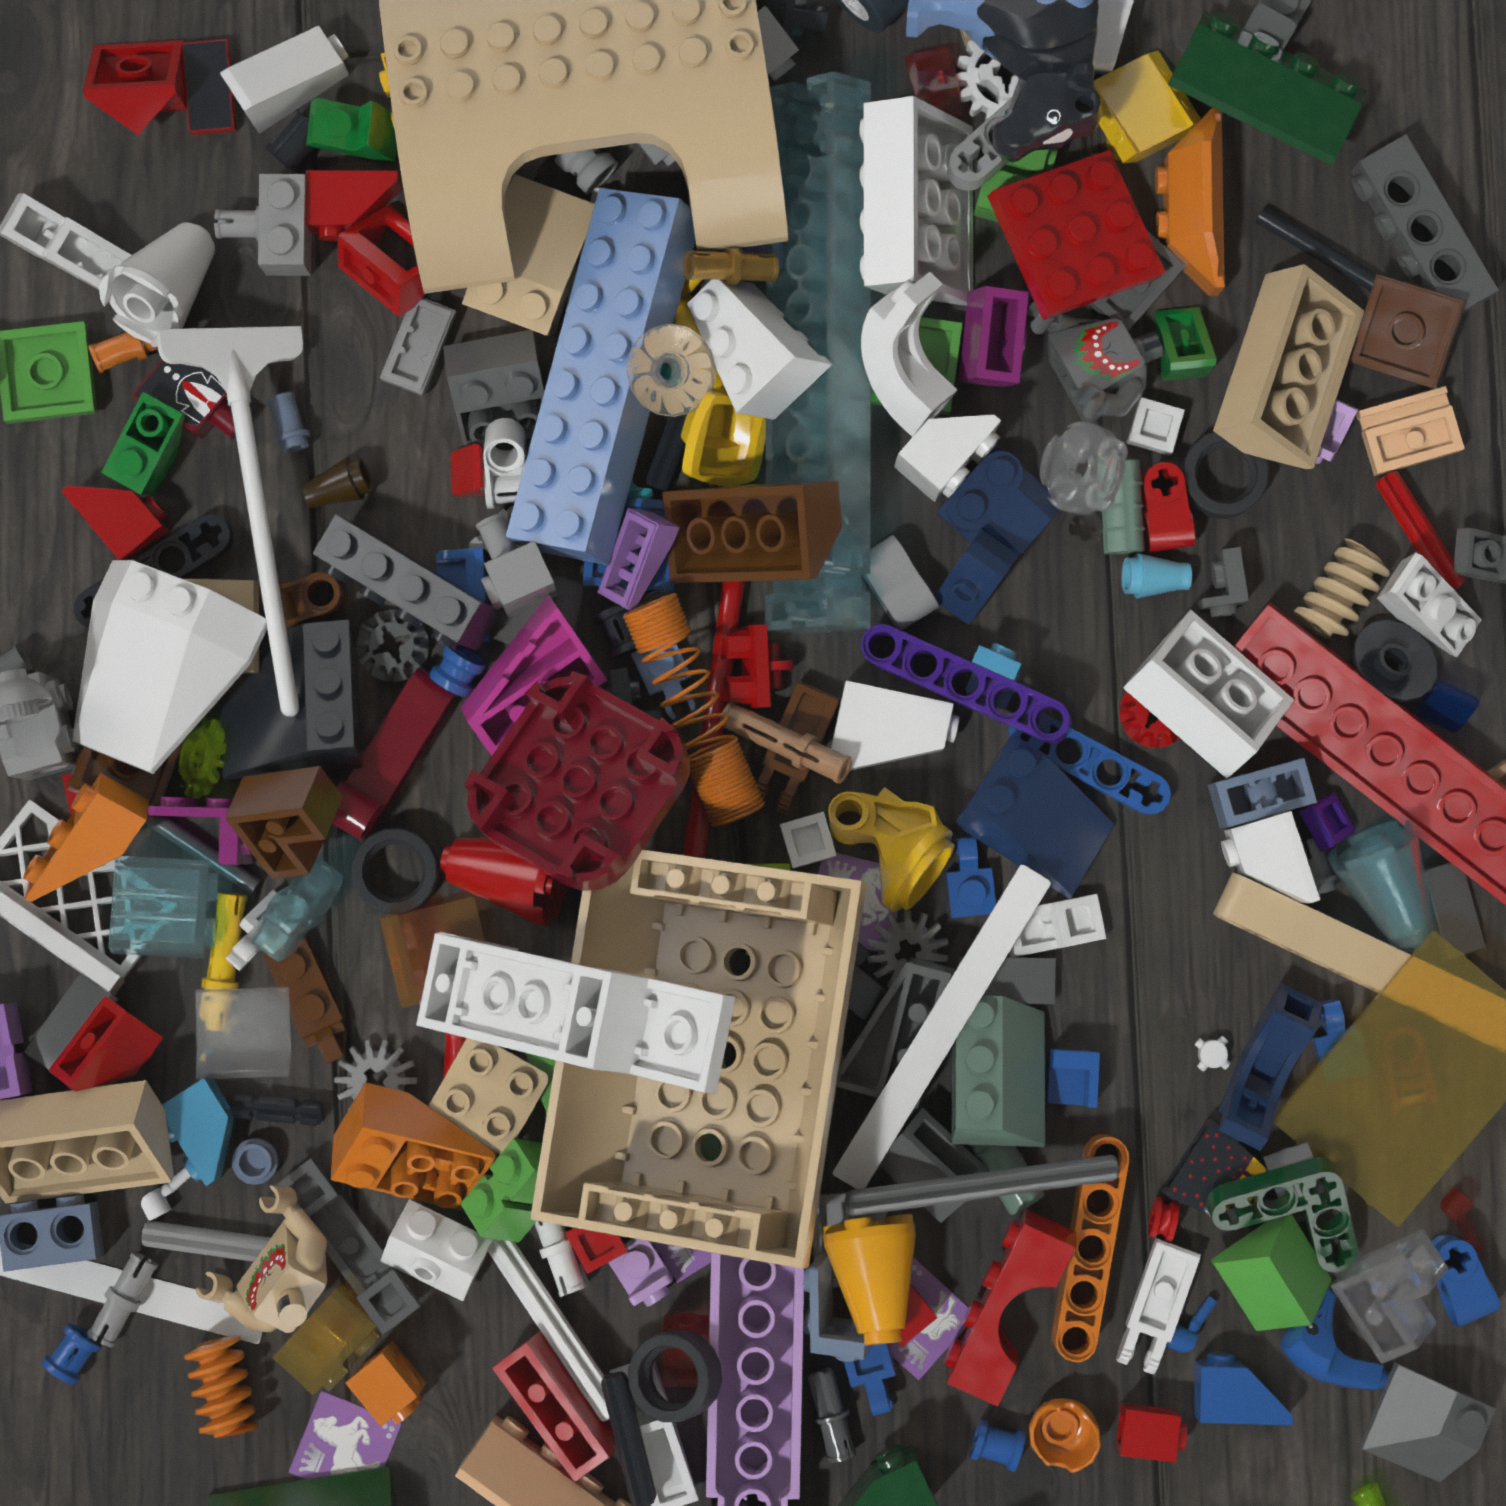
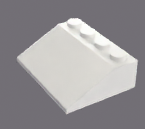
M915 96L864 103V118L860 122V136L864 143V164L860 168V182L864 189V209L860 214V227L864 234V255L860 260V272L865 287L886 295L896 287L899 288L908 279L916 283L927 273L931 272L943 283V286L932 301L966 306L968 292L973 290V190H961L954 186L948 178L947 169L951 153L973 133V127ZM962 161L961 172L973 171V161L969 164Z

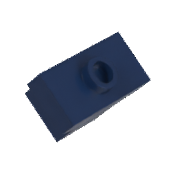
M981 529L935 594V600L942 607L970 625L1010 569L1018 554Z

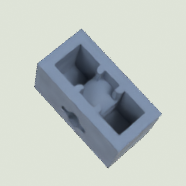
M1305 758L1207 785L1220 829L1317 803Z

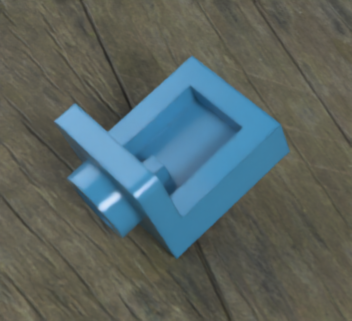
M996 643L992 644L990 650L979 645L972 660V663L1019 683L1025 670L1021 663L1015 661L1018 653ZM972 673L965 688L969 695L973 694L979 685L978 677L974 673ZM1005 691L1000 694L996 701V707L1006 709L1014 691Z

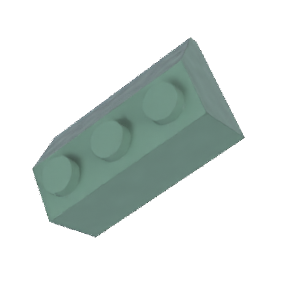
M983 995L952 1045V1144L1045 1146L1044 1011L1004 996Z

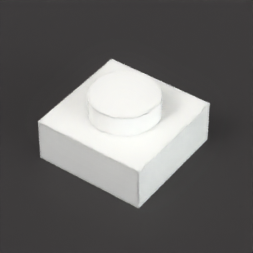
M1141 397L1138 401L1127 444L1170 456L1173 453L1185 410Z
M824 812L780 824L793 869L837 856Z

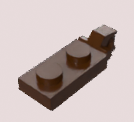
M307 936L284 945L274 956L270 953L264 954L263 957L300 1037L304 1039L307 1047L317 1044L326 1064L333 1063L346 1056L347 1054L337 1035L346 1030L342 1020L345 1017Z

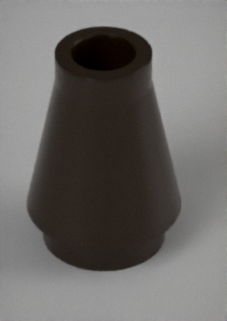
M346 457L311 481L302 484L304 498L311 509L324 505L363 500L366 493L373 491L370 473L360 457L353 460Z

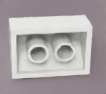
M1191 609L1147 657L1123 687L1227 779L1259 750L1294 701L1292 697Z

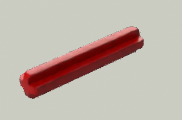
M1392 471L1376 482V487L1416 552L1422 555L1454 590L1461 587L1465 583V577L1453 574V558L1400 473Z

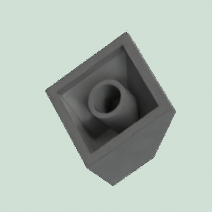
M1394 1362L1359 1448L1441 1482L1479 1451L1496 1408L1466 1392Z

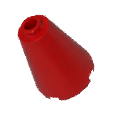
M488 837L457 838L451 846L447 845L444 848L441 856L440 869L441 872L445 873L448 883L538 926L549 928L552 924L548 917L557 919L561 913L569 886L564 885L496 845Z

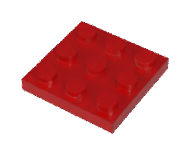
M1110 150L994 189L987 196L1043 320L1154 281L1165 273L1164 267Z

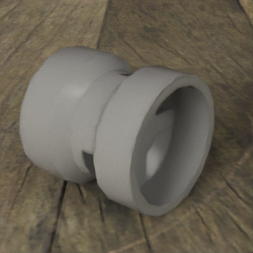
M599 149L558 154L555 159V163L564 172H571L573 175H577V186L586 195L591 194L595 188H599L618 166V162L609 153H599Z

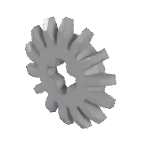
M904 910V922L897 923L893 913L887 915L891 927L886 930L877 923L873 929L882 936L880 941L868 939L867 946L878 949V954L867 957L868 963H881L882 965L873 974L878 979L889 973L891 975L887 984L889 988L907 962L905 958L897 960L895 954L901 950L899 942L907 939L911 945L916 943L920 945L921 949L915 952V957L933 963L948 961V955L937 953L938 948L948 944L947 938L939 940L934 938V935L942 927L937 922L930 929H927L925 923L928 915L924 913L921 914L918 922L911 921V910Z
M371 1039L365 1040L366 1052L360 1054L355 1046H352L349 1049L354 1058L352 1064L343 1059H340L338 1063L339 1066L348 1072L347 1076H335L334 1082L347 1084L348 1090L337 1094V1097L340 1101L349 1096L355 1100L363 1084L368 1080L365 1072L370 1068L376 1073L381 1070L387 1073L388 1077L383 1081L385 1087L406 1092L404 1091L405 1085L417 1084V1078L406 1077L405 1075L406 1070L415 1066L413 1061L411 1060L404 1064L399 1062V1057L405 1051L401 1047L392 1055L387 1053L389 1045L387 1040H382L379 1051L373 1050Z

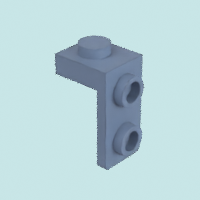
M822 1250L814 1262L806 1268L803 1282L804 1291L810 1293V1307L806 1311L804 1330L805 1334L810 1335L811 1353L835 1356L838 1360L845 1362L865 1360L874 1345H864L863 1334H858L852 1319L833 1317L832 1265L826 1250Z

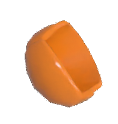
M1054 1398L1044 1402L1035 1410L1029 1423L1030 1445L1046 1466L1066 1468L1070 1473L1078 1472L1094 1462L1101 1448L1100 1429L1096 1418L1090 1409L1076 1400Z

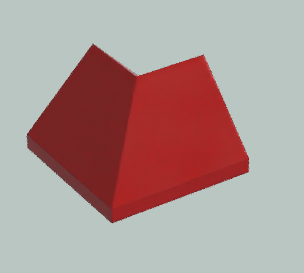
M183 40L93 45L83 87L84 98L137 135L141 133L158 112L187 110L182 52Z

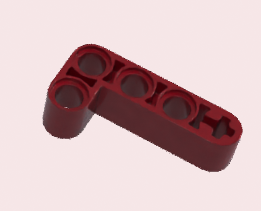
M421 666L412 674L363 753L362 768H354L347 781H341L336 787L343 798L332 824L360 841H364L369 835L374 833L457 697L456 694L435 683L430 678V672Z

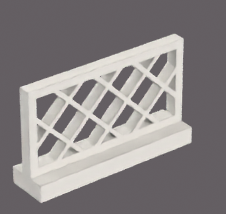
M29 799L0 837V857L18 854L21 879L0 881V916L82 975L115 996L124 984V978L179 906L116 860H112L83 875H88L91 900L65 904L62 886L56 889L59 905L38 908L33 903L25 900L28 881L23 879L27 869L24 853L47 850L51 845L45 842L23 846L21 829L30 817L35 815L47 824L50 836L53 828L59 821ZM16 837L17 847L7 848ZM114 871L121 876L123 895L97 899L94 874ZM128 882L142 892L130 893ZM23 886L24 897L11 887ZM150 897L164 907L153 922L134 925L131 900ZM125 901L128 926L102 930L98 906ZM92 907L95 932L75 934L68 929L66 911ZM60 912L61 923L48 914ZM147 930L137 942L135 932ZM130 933L132 950L122 964L119 965L105 955L103 937ZM97 938L99 950L85 940Z

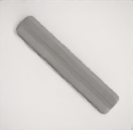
M157 1221L146 1222L142 1231V1245L146 1247L252 1262L255 1261L271 1239V1237Z

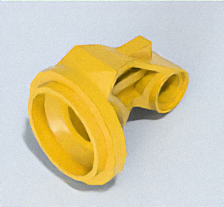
M885 787L878 796L858 792H843L834 797L829 805V826L832 836L837 841L849 845L856 843H872L876 845L880 861L882 904L893 913L901 908L908 910L920 901L940 876L953 853L955 846L951 842L953 833L942 824L933 806L919 802H905ZM847 811L856 812L861 816L860 821L853 825H844L837 819L842 813Z

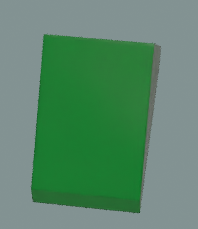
M1200 307L1154 311L1156 334L1163 348V357L1159 358L1162 382L1207 377L1216 366V356Z

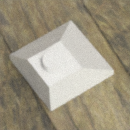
M1292 811L1274 814L1224 830L1227 840L1221 841L1222 851L1228 866H1236L1239 875L1299 903H1312L1320 900Z

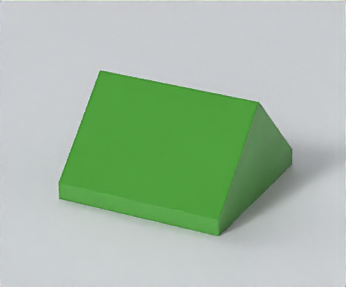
M1292 1214L1268 1220L1211 1259L1256 1331L1312 1325L1332 1281L1328 1272L1321 1268L1318 1263L1315 1251Z

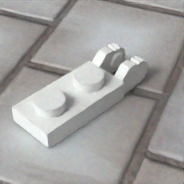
M1155 1238L1125 1323L1127 1329L1119 1346L1117 1362L1125 1365L1129 1363V1360L1133 1357L1139 1334L1142 1332L1154 1337L1145 1355L1143 1370L1144 1372L1155 1374L1167 1342L1171 1343L1200 1260L1201 1255L1199 1253Z

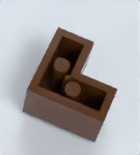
M321 766L243 776L225 819L271 879L309 875L343 796Z

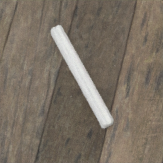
M492 1239L488 1253L599 1419L603 1422L609 1420L601 1387L603 1373L516 1243Z

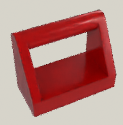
M387 205L338 234V268L395 315L400 317L413 309L425 294L418 265L406 271L375 246L383 234L391 228L414 247L409 220L394 207Z

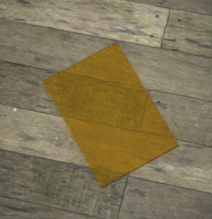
M1432 930L1275 1114L1273 1123L1294 1139L1297 1146L1308 1142L1312 1155L1315 1158L1323 1157L1333 1161L1342 1181L1364 1198L1368 1206H1373L1394 1225L1399 1227L1506 1102V991L1467 959L1462 951H1458L1436 931Z

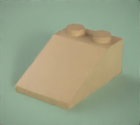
M514 174L505 194L504 217L510 237L516 281L468 287L462 304L543 335H555L577 273L595 204Z

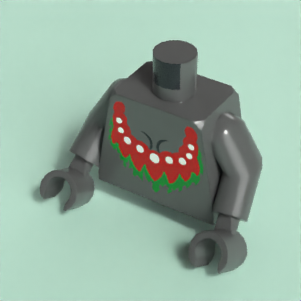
M1035 301L1027 309V315L1035 317L1030 324L1033 332L1042 334L1046 329L1050 332L1048 334L1049 362L1083 424H1089L1103 415L1115 417L1127 415L1146 389L1147 367L1145 363L1163 357V348L1158 335L1153 331L1132 339L1122 320L1117 318L1098 320L1077 318L1063 313L1043 320Z

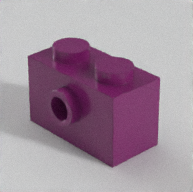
M984 286L968 292L959 382L1000 388L1020 382L1022 354L1027 340L1025 324L1029 292Z

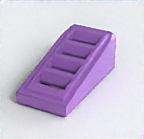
M628 508L613 549L609 566L607 565L598 593L627 610L635 609L673 545L680 527L653 512ZM631 563L635 564L633 571L628 569ZM621 579L629 582L627 589L618 585Z

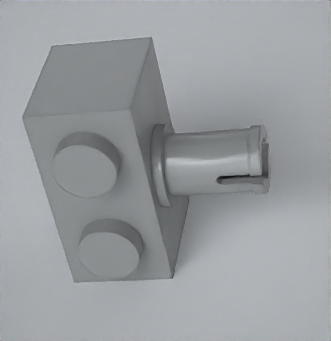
M259 174V206H256V210H215L214 219L218 220V223H214L216 238H256L258 242V265L266 276H311L312 234L306 226L305 174Z
M502 513L490 516L476 524V528L480 531L492 559L484 563L488 576L482 578L481 581L493 607L497 609L503 607L508 618L541 604L548 594L551 599L558 596L553 579L535 541L517 548L512 540L505 537L507 526Z

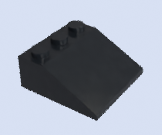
M349 620L305 623L286 629L299 703V711L293 717H287L281 712L269 636L263 637L259 645V673L241 674L221 697L224 780L241 779L243 776L321 766L324 771L362 768L357 646Z

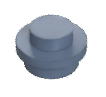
M252 1138L242 1142L235 1149L232 1157V1167L236 1176L243 1182L252 1185L262 1184L271 1179L276 1173L279 1164L278 1154L274 1146L260 1138Z

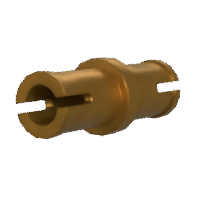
M726 248L723 252L688 250L684 256L683 270L687 280H724L728 285H737L740 280L775 282L779 274V259L776 257V253H741L738 248Z

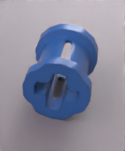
M68 1323L63 1329L66 1335L53 1354L45 1356L41 1363L56 1378L70 1385H76L80 1380L78 1373L92 1352H98L103 1345L100 1344L101 1342L98 1339L95 1341L87 1335L88 1331L86 1329ZM75 1348H77V1349L74 1351V1353L72 1354V1356L70 1357V1359L67 1360V1359L69 1358V1356L71 1355V1353L73 1352V1350H74Z
M980 1418L973 1436L969 1458L976 1461L979 1457L1005 1464L1007 1470L1015 1472L1022 1455L1026 1432L1018 1429L1016 1433L999 1429L990 1426L988 1420Z

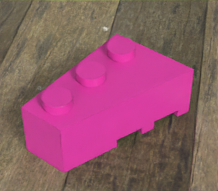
M548 594L460 708L468 724L492 756L530 702L525 692L537 680L542 685L557 677L570 676L571 671L588 676L596 686H600L607 679Z

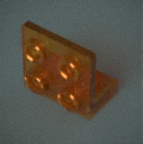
M473 897L406 914H395L380 918L402 1009L421 1004L435 933L444 932L486 941L477 903Z

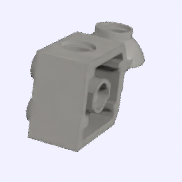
M25 668L0 672V755L9 777L33 780L73 769L81 745L72 741L74 728L71 726L68 711L73 710L72 697L68 686L65 683L60 685L58 678L41 672L27 675Z

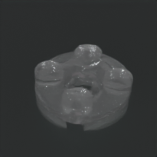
M1075 422L1067 426L1072 429L1067 430L1062 436L1055 435L1048 443L1040 464L1041 484L1047 486L1049 495L1052 497L1048 498L1051 504L1060 510L1077 515H1088L1097 510L1106 511L1114 504L1115 495L1123 480L1125 460L1128 454L1127 447L1124 442L1117 440L1115 435L1105 427L1090 422ZM1087 460L1088 468L1085 475L1081 478V474L1076 472L1079 463L1084 464Z

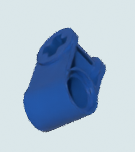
M1440 1234L1432 1238L1426 1246V1262L1439 1289L1442 1304L1452 1323L1459 1328L1499 1310L1500 1302L1484 1272L1474 1247L1451 1234ZM1451 1248L1458 1251V1254L1453 1256L1454 1265L1452 1266L1444 1263V1261L1450 1258L1448 1250Z

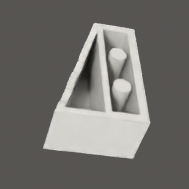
M711 279L687 303L736 413L775 420L833 365L825 356L818 355L807 344L809 339L801 331L794 330L783 319L785 315L753 283L739 281L737 285H728L724 280Z

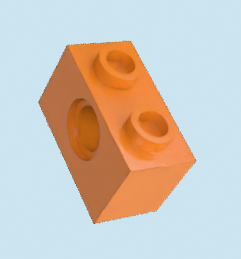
M393 1340L360 1366L346 1381V1385L380 1427L390 1419L398 1425L419 1407L418 1404L423 1401L419 1394L427 1384Z

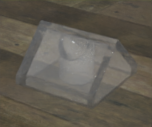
M289 987L195 990L196 1080L206 1077L208 1079L289 1077L291 1059Z

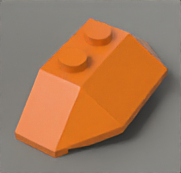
M1212 108L1168 152L1162 167H1156L1155 193L1163 194V211H1157L1155 231L1156 238L1163 239V245L1186 264L1183 272L1208 296H1219L1225 288L1222 112Z

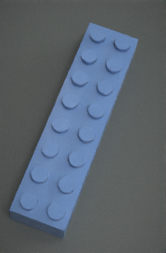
M599 188L505 536L521 546L535 541L540 553L608 566L610 564L650 410L643 406L634 395L632 384L638 377L646 375L651 377L657 385L665 354H661L655 359L650 357L643 346V336H648L649 331L656 329L658 332L661 326L673 325L686 278L683 270L684 256L688 250H693L695 244L691 208L680 198ZM635 347L639 348L651 360L650 372L637 374L628 372L629 360L631 357H634L632 351ZM654 391L649 395L650 403L653 402Z

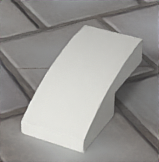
M1093 894L1038 905L1011 948L1009 956L1018 957L1106 939L1098 895Z

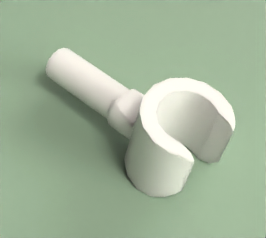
M185 1167L173 1177L171 1183H164L160 1188L143 1197L141 1207L148 1220H153L172 1210L165 1196L173 1193L191 1177Z

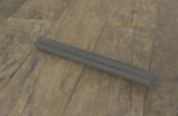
M1106 1155L851 1190L846 1193L845 1203L848 1214L853 1217L1113 1181L1119 1176V1168L1116 1157Z

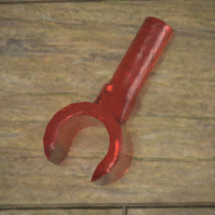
M1453 1188L1442 1199L1440 1208L1457 1224L1468 1243L1479 1253L1484 1247L1471 1222L1465 1217L1475 1205L1464 1193Z

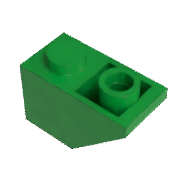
M142 392L101 473L140 495L157 494L177 456L185 414L149 393Z

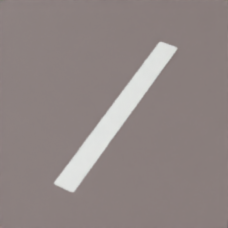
M1020 865L834 1169V1176L856 1189H865L1049 888L1051 882L1027 866Z
M22 1243L23 1245H25V1246H27V1247H32L31 1245H27V1244ZM0 1248V1276L101 1303L106 1302L107 1298L104 1295L108 1287L115 1286L123 1271L86 1260L3 1272ZM150 1277L138 1298L141 1302L136 1311L138 1313L224 1336L241 1335L240 1340L258 1344L261 1340V1331L251 1330L224 1310L225 1303H217L199 1298L196 1294V1289Z

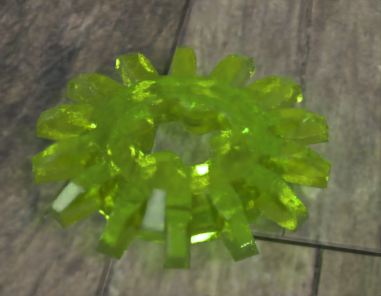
M203 717L202 724L199 722L194 727V731L186 736V740L179 753L178 772L182 776L179 784L180 787L187 786L184 794L188 797L193 795L194 799H200L202 795L210 793L213 783H217L220 778L217 767H224L225 764L223 760H220V756L226 752V744L223 743L225 739L224 729L220 728L219 721L216 719L211 721L209 717Z

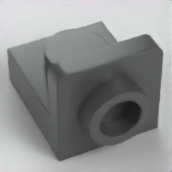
M1241 547L1222 549L1217 554L1218 561L1211 563L1215 589L1222 588L1223 596L1201 599L1197 602L1198 612L1210 610L1211 618L1238 614L1237 606H1242L1249 601Z

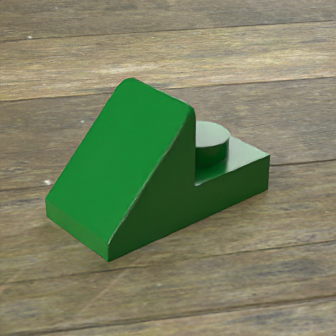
M317 97L311 101L306 146L394 163L397 143L395 129L391 120L392 112L374 101H369L359 107Z

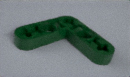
M1312 1158L1228 1182L1215 1187L1207 1197V1208L1215 1226L1222 1230H1237L1304 1210L1312 1248L1315 1251L1321 1268L1333 1273L1342 1272L1354 1265L1358 1259V1246L1344 1184L1335 1163L1328 1158ZM1323 1178L1326 1192L1318 1193L1316 1189L1317 1179ZM1280 1187L1286 1189L1284 1195L1276 1200H1265L1263 1198L1265 1193L1273 1188ZM1253 1197L1254 1200H1255V1203H1254V1204H1250V1201H1249L1248 1198ZM1233 1204L1234 1208L1226 1210V1205ZM1327 1209L1339 1211L1332 1220L1325 1222L1316 1220L1318 1215ZM1337 1237L1339 1250L1332 1252L1329 1239Z

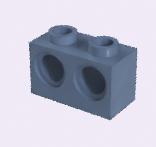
M84 1194L56 1198V1207L39 1209L38 1200L10 1204L11 1213L0 1215V1248L3 1272L94 1260L104 1256L98 1201L85 1203ZM68 1216H75L83 1223L84 1233L78 1241L69 1239L64 1233L63 1225ZM23 1222L31 1223L37 1230L38 1238L32 1247L23 1245L18 1239V1228Z

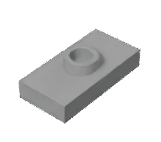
M421 298L413 309L405 313L380 379L424 397L456 317V311Z

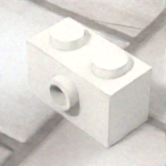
M409 1199L389 1236L380 1261L463 1301L483 1263L492 1239L481 1237L478 1232Z

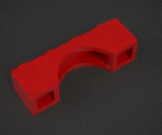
M1026 1208L1019 1222L1013 1219L1010 1221L1001 1245L1006 1247V1250L1000 1262L996 1260L990 1262L982 1280V1285L987 1287L980 1302L973 1299L962 1323V1325L968 1328L961 1341L953 1339L943 1362L944 1365L949 1366L947 1384L997 1407L1015 1373L1018 1361V1349L1009 1341L1002 1329L1000 1322L1001 1314L1006 1305L1015 1296L1026 1290L1038 1287L1056 1288L1076 1248V1231Z

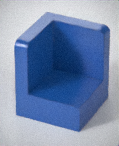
M1049 1048L1047 1101L1051 1104L1084 1105L1089 1108H1097L1100 1052Z

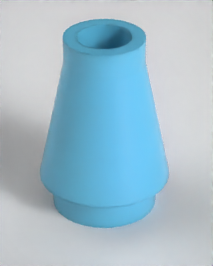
M1137 553L1134 558L1127 557L1124 559L1121 573L1122 588L1125 594H1134V597L1137 599L1176 590H1189L1192 582L1191 565L1189 563H1179Z

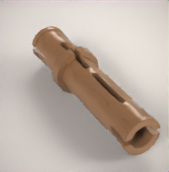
M729 702L722 712L729 715V718L721 728H726L792 760V766L804 770L807 767L838 784L845 780L850 771L852 757L845 756L818 743V737L806 733L803 736L734 702Z

